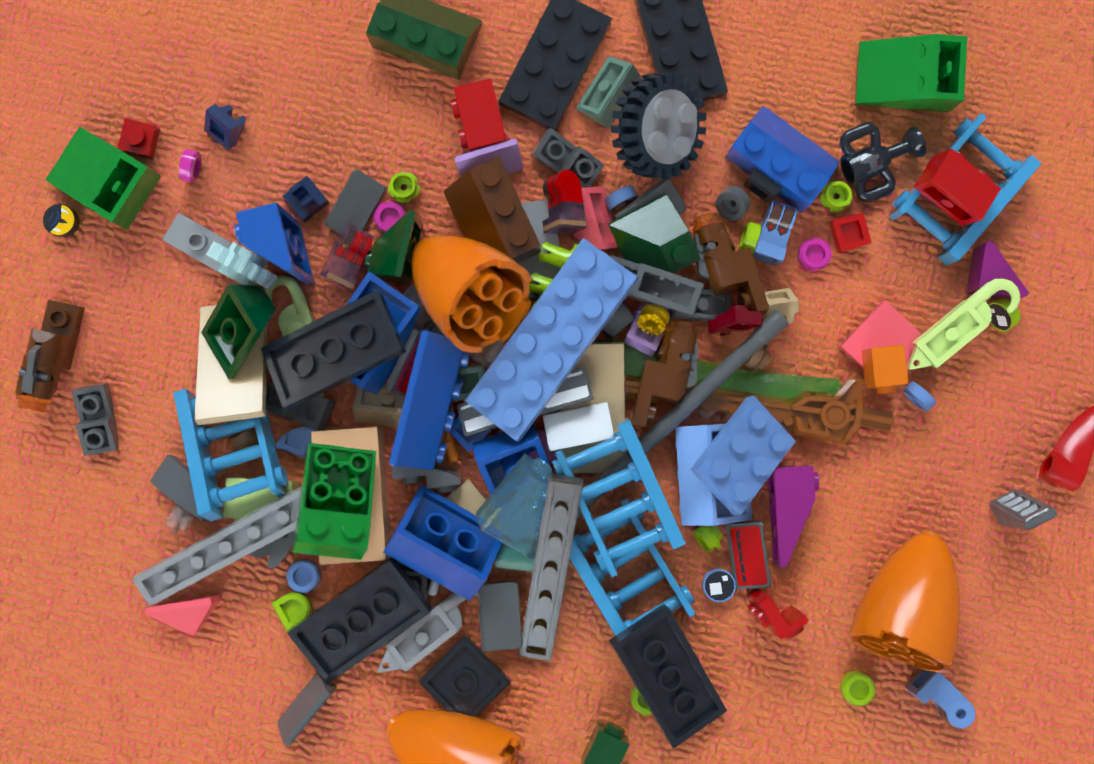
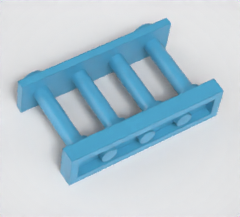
M983 113L972 121L966 118L953 132L957 137L945 150L947 151L952 148L954 151H958L966 141H969L1004 171L1002 174L1005 176V179L998 185L1001 190L983 219L965 225L959 233L955 231L951 233L915 202L921 193L914 187L910 192L904 190L892 203L895 210L889 215V218L894 221L907 212L939 239L944 250L937 258L946 266L962 258L1042 164L1033 155L1022 161L1017 159L1013 161L979 133L976 129L986 119Z
M186 388L173 392L199 516L210 522L224 518L222 506L225 505V502L269 488L279 498L286 495L285 485H288V476L284 467L279 464L267 410L265 417L229 421L207 429L206 426L198 425L194 420L196 396ZM255 427L259 444L215 459L210 455L209 445L212 444V441ZM262 457L265 475L223 489L217 487L215 476L218 475V471Z
M628 418L616 423L619 431L614 433L615 437L567 459L562 449L556 450L557 459L552 461L558 475L575 477L572 472L573 470L619 449L621 452L628 449L633 462L627 464L628 468L583 487L579 503L582 514L599 549L594 552L601 570L608 568L611 577L618 575L614 561L662 540L665 543L669 541L673 550L686 544ZM632 480H635V483L642 480L647 491L641 494L642 498L596 519L593 518L587 505V500ZM646 510L649 513L656 511L660 523L655 524V529L607 549L600 531Z
M625 497L619 500L622 506L629 504ZM643 513L600 531L602 538L630 522L633 523L639 535L646 533L640 522L644 518ZM591 531L581 537L579 534L573 537L570 560L615 635L663 603L669 607L671 612L683 607L689 617L695 614L691 607L695 603L693 596L686 585L681 588L679 587L654 544L614 561L617 569L649 550L658 567L619 591L606 593L600 582L604 581V576L609 574L608 568L601 570L596 562L590 565L584 556L589 551L587 548L596 543ZM666 578L675 595L633 621L628 619L624 622L618 613V610L622 608L621 604Z

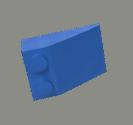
M368 272L346 305L376 290L382 292L405 346L421 307L371 272ZM400 356L350 381L361 389L377 395L392 374Z
M534 423L520 441H515L503 431L473 443L472 447L476 463L509 539L513 540L540 529L549 474H553ZM537 450L542 464L529 465V453Z

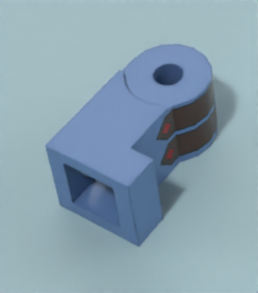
M775 200L770 202L763 222L760 224V236L752 254L754 259L774 266L783 262L789 235L796 219L797 208Z
M921 670L905 687L924 704L931 700L936 705L940 717L956 728H967L975 720L976 713L973 705L941 673Z

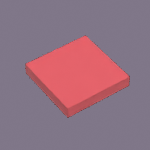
M883 300L846 338L839 348L864 371L862 350L874 347L904 345L906 365H908L915 347L912 342L922 334L886 300Z

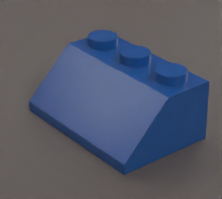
M765 106L758 111L725 156V158L747 174L751 175L755 168H757L779 184L782 188L777 193V196L792 207L797 208V211L800 213L811 205L840 163V161Z
M276 202L236 212L238 224L234 225V230L240 244H244L246 248L302 282L308 285L315 284L301 226L295 218Z
M420 485L383 553L470 601L485 583L506 532L425 486Z

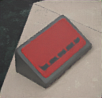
M416 329L411 331L404 346L406 353L400 355L385 386L387 390L406 397L421 332Z
M754 520L725 524L736 589L771 587L762 522Z

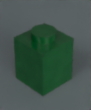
M597 722L581 756L582 764H621L630 745L627 735L624 734L625 730L612 722H607L606 725Z

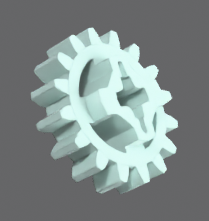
M213 241L206 253L209 257L220 262L217 271L242 285L254 286L255 283H258L271 290L278 276L264 269L268 262L267 260L235 242L228 249Z

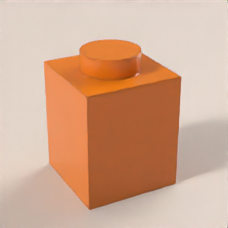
M904 345L874 347L862 350L866 389L877 388V394L898 392L897 386L909 384Z

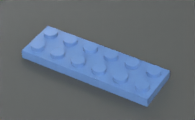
M583 238L465 401L515 441H520L639 278Z

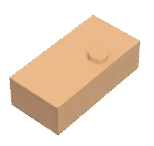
M383 427L311 432L312 443L376 451L368 550L361 560L319 556V565L387 560L390 556L384 554L383 551L390 539Z

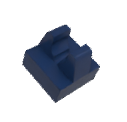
M213 104L206 109L204 131L229 150L237 144L239 135L245 129L246 118L241 116L235 120L231 117L233 107L226 105L220 108L218 105Z
M308 176L300 182L298 181L283 195L284 199L305 223L330 203Z

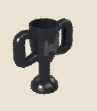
M864 122L850 128L840 136L839 145L845 154L840 159L843 175L850 185L855 186L857 197L866 203L883 198L894 191L896 181L888 167L892 159L906 153L919 158L925 156L927 152L925 139L920 130L914 126L906 130L902 142L887 148L881 146L880 131L872 122ZM867 135L871 136L870 146L854 150L850 145L852 141ZM878 174L885 179V183L865 191L866 180Z

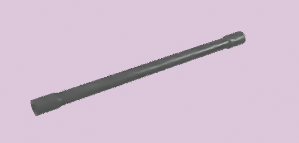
M774 310L762 322V326L756 327L742 344L639 439L645 455L658 445L761 347L768 344L789 325L788 321L778 311ZM627 450L594 482L628 468L627 464L633 462L629 451ZM605 493L587 500L588 507L590 508ZM580 507L578 509L577 519L582 515ZM540 530L536 533L538 539Z

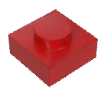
M125 118L117 149L127 154L153 159L160 128L156 125Z
M863 212L832 220L829 223L837 253L868 246L872 243Z

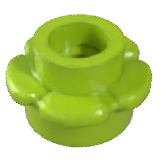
M409 172L396 173L388 185L389 194L400 203L410 202V199L416 198L420 192V187L417 185L418 179ZM402 185H406L407 189L402 190Z
M831 181L822 189L821 203L824 207H829L832 212H841L845 206L848 207L852 202L851 188L842 181ZM838 194L839 198L834 199L833 195Z
M699 526V528L693 531L695 539L706 552L710 553L715 548L717 550L721 548L720 540L723 539V536L716 526Z

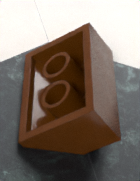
M500 156L468 170L443 191L465 238L487 244L506 254L517 263L540 253L541 245Z

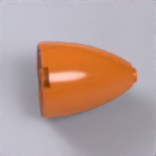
M454 235L426 237L421 239L413 248L411 269L419 298L439 330L460 350L469 353H480L483 347L497 340L505 342L515 333L526 318L532 303L528 299L529 282L532 279L525 268L506 254L479 241Z
M923 531L922 534H917L904 543L885 562L866 590L856 611L849 631V635L854 636L852 640L854 643L889 660L894 658L905 663H915L914 667L917 669L937 673L950 672L958 640L960 598L954 561L948 545L942 541L943 537L930 531Z
M443 710L404 711L400 716L396 714L391 719L386 730L389 734L388 742L400 764H516L517 758L514 757L516 750L521 751L525 744V739L522 736L500 725L474 716Z

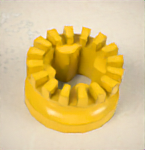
M647 304L641 310V315L637 319V325H639V328H642L643 332L647 330V334L651 332V335L659 336V334L662 335L664 333L665 325L669 322L670 315L664 308L658 305Z

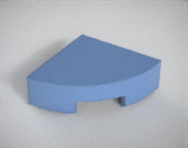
M305 426L295 428L281 436L275 447L306 459L308 443H312L311 432L318 430Z

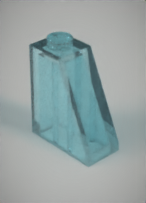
M524 454L477 510L476 514L480 530L533 560L536 556L549 474L552 472V468L542 459L536 458L534 460Z

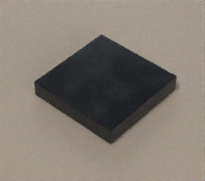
M465 634L419 680V683L446 711L477 717L511 683V679Z

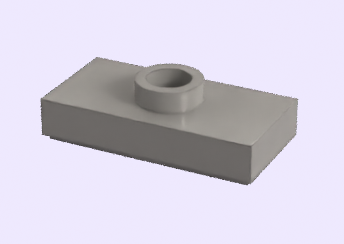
M181 213L177 214L162 239L217 271L220 262L206 255L213 241L228 249L232 244Z

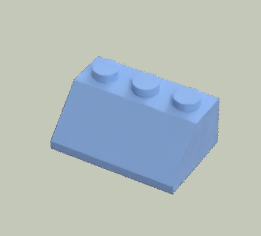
M725 424L675 428L681 525L716 526L752 520L751 502L741 515H733L690 470Z

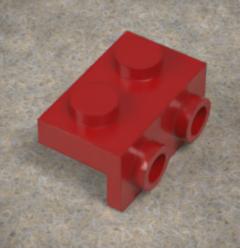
M758 588L746 594L751 601V604L747 607L758 623L760 622L764 629L768 628L780 639L784 637L790 639L797 636L804 630L803 625L809 622L807 616L792 605L779 611L771 597Z

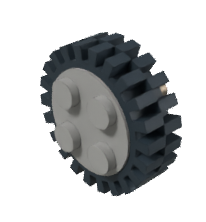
M642 75V78H635L631 81L633 86H626L622 90L627 97H618L615 103L622 107V110L613 111L612 118L619 119L618 126L611 125V133L619 134V138L612 140V144L615 148H622L616 155L619 160H625L623 166L626 169L632 170L631 173L642 177L672 179V176H680L682 174L681 170H688L691 167L688 160L696 161L699 156L693 149H702L704 144L703 141L698 139V135H706V127H700V121L707 120L706 113H698V110L705 105L703 99H695L700 94L698 89L690 88L692 82L688 79H683L681 75Z

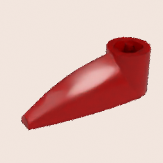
M1094 405L1073 420L1063 432L1053 451L1046 456L1040 467L1039 476L1041 479L1073 492L1081 486L1094 451Z

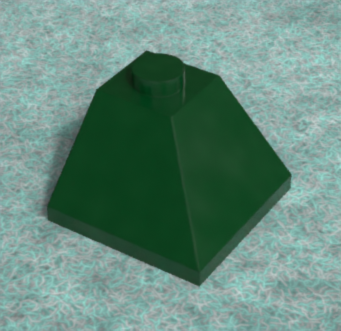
M666 194L608 223L622 258L638 264L643 263L674 274L701 259L687 226Z
M408 211L374 242L373 251L369 250L366 255L365 269H368V272H371L382 281L408 287L411 284L413 275L411 269L412 251L414 246L420 241L423 224L416 212Z
M228 284L201 331L228 379L235 378L276 310V307L262 286Z

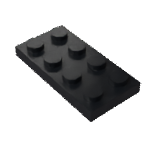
M550 0L498 100L499 105L546 129L552 128L556 131L612 23V18L577 0Z
M634 0L655 74L681 75L683 79H688L692 82L690 88H697L700 93L695 99L706 101L727 95L728 88L703 1Z
M379 290L261 348L282 407L288 410L406 353L383 293Z
M390 557L294 625L287 634L328 684L428 615L432 610V606L396 560Z
M664 603L609 640L613 650L673 749L727 712L672 612Z

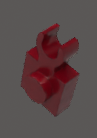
M743 305L731 306L728 308V312L717 315L715 319L708 321V335L720 333V336H726L733 331L744 332L762 326V312L749 311L748 307Z

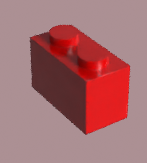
M491 78L454 87L456 99H452L450 102L454 118H461L464 129L458 130L462 150L469 148V152L507 141Z
M952 148L934 155L914 185L917 191L961 226L981 221L1001 190L987 173L979 171L967 161V158L962 153L954 151Z

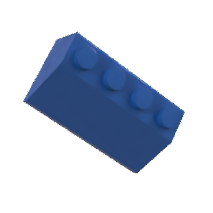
M422 330L389 461L390 465L434 470L437 462L442 464L444 462L448 444L442 442L445 430L450 432L452 430L456 413L450 410L453 398L459 400L464 382L458 379L461 366L467 368L471 353L457 348L444 334Z

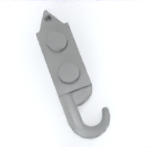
M456 593L451 594L441 603L434 606L428 615L387 642L385 645L387 649L379 665L378 672L400 669L406 672L457 633L462 626V617L457 606L466 599ZM385 662L389 664V666L386 668L383 666V663Z

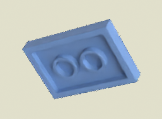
M748 396L690 470L733 515H741L796 441L755 396Z

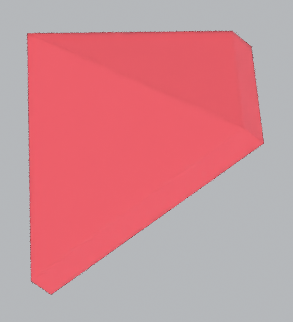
M581 188L583 203H574L569 220L586 221V226L567 224L565 231L580 241L585 238L601 251L618 249L608 226V223L613 221V216L605 203L607 197L605 188Z
M221 593L155 603L152 606L145 607V614L194 637L221 601Z

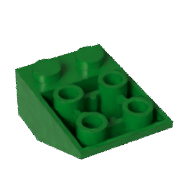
M929 34L860 41L858 44L855 105L951 112L964 101L968 36Z
M79 126L45 180L102 217L128 230L162 176Z
M308 443L292 553L359 560L363 558L368 550L376 451Z

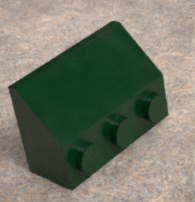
M380 0L377 3L366 35L373 48L460 80L482 25V20L429 0Z

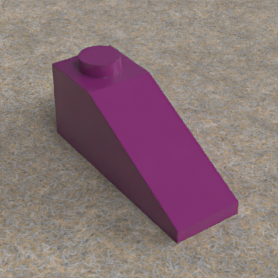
M813 466L776 467L768 478L773 564L779 568L787 567L814 504L815 492L819 491V476L817 472H814Z

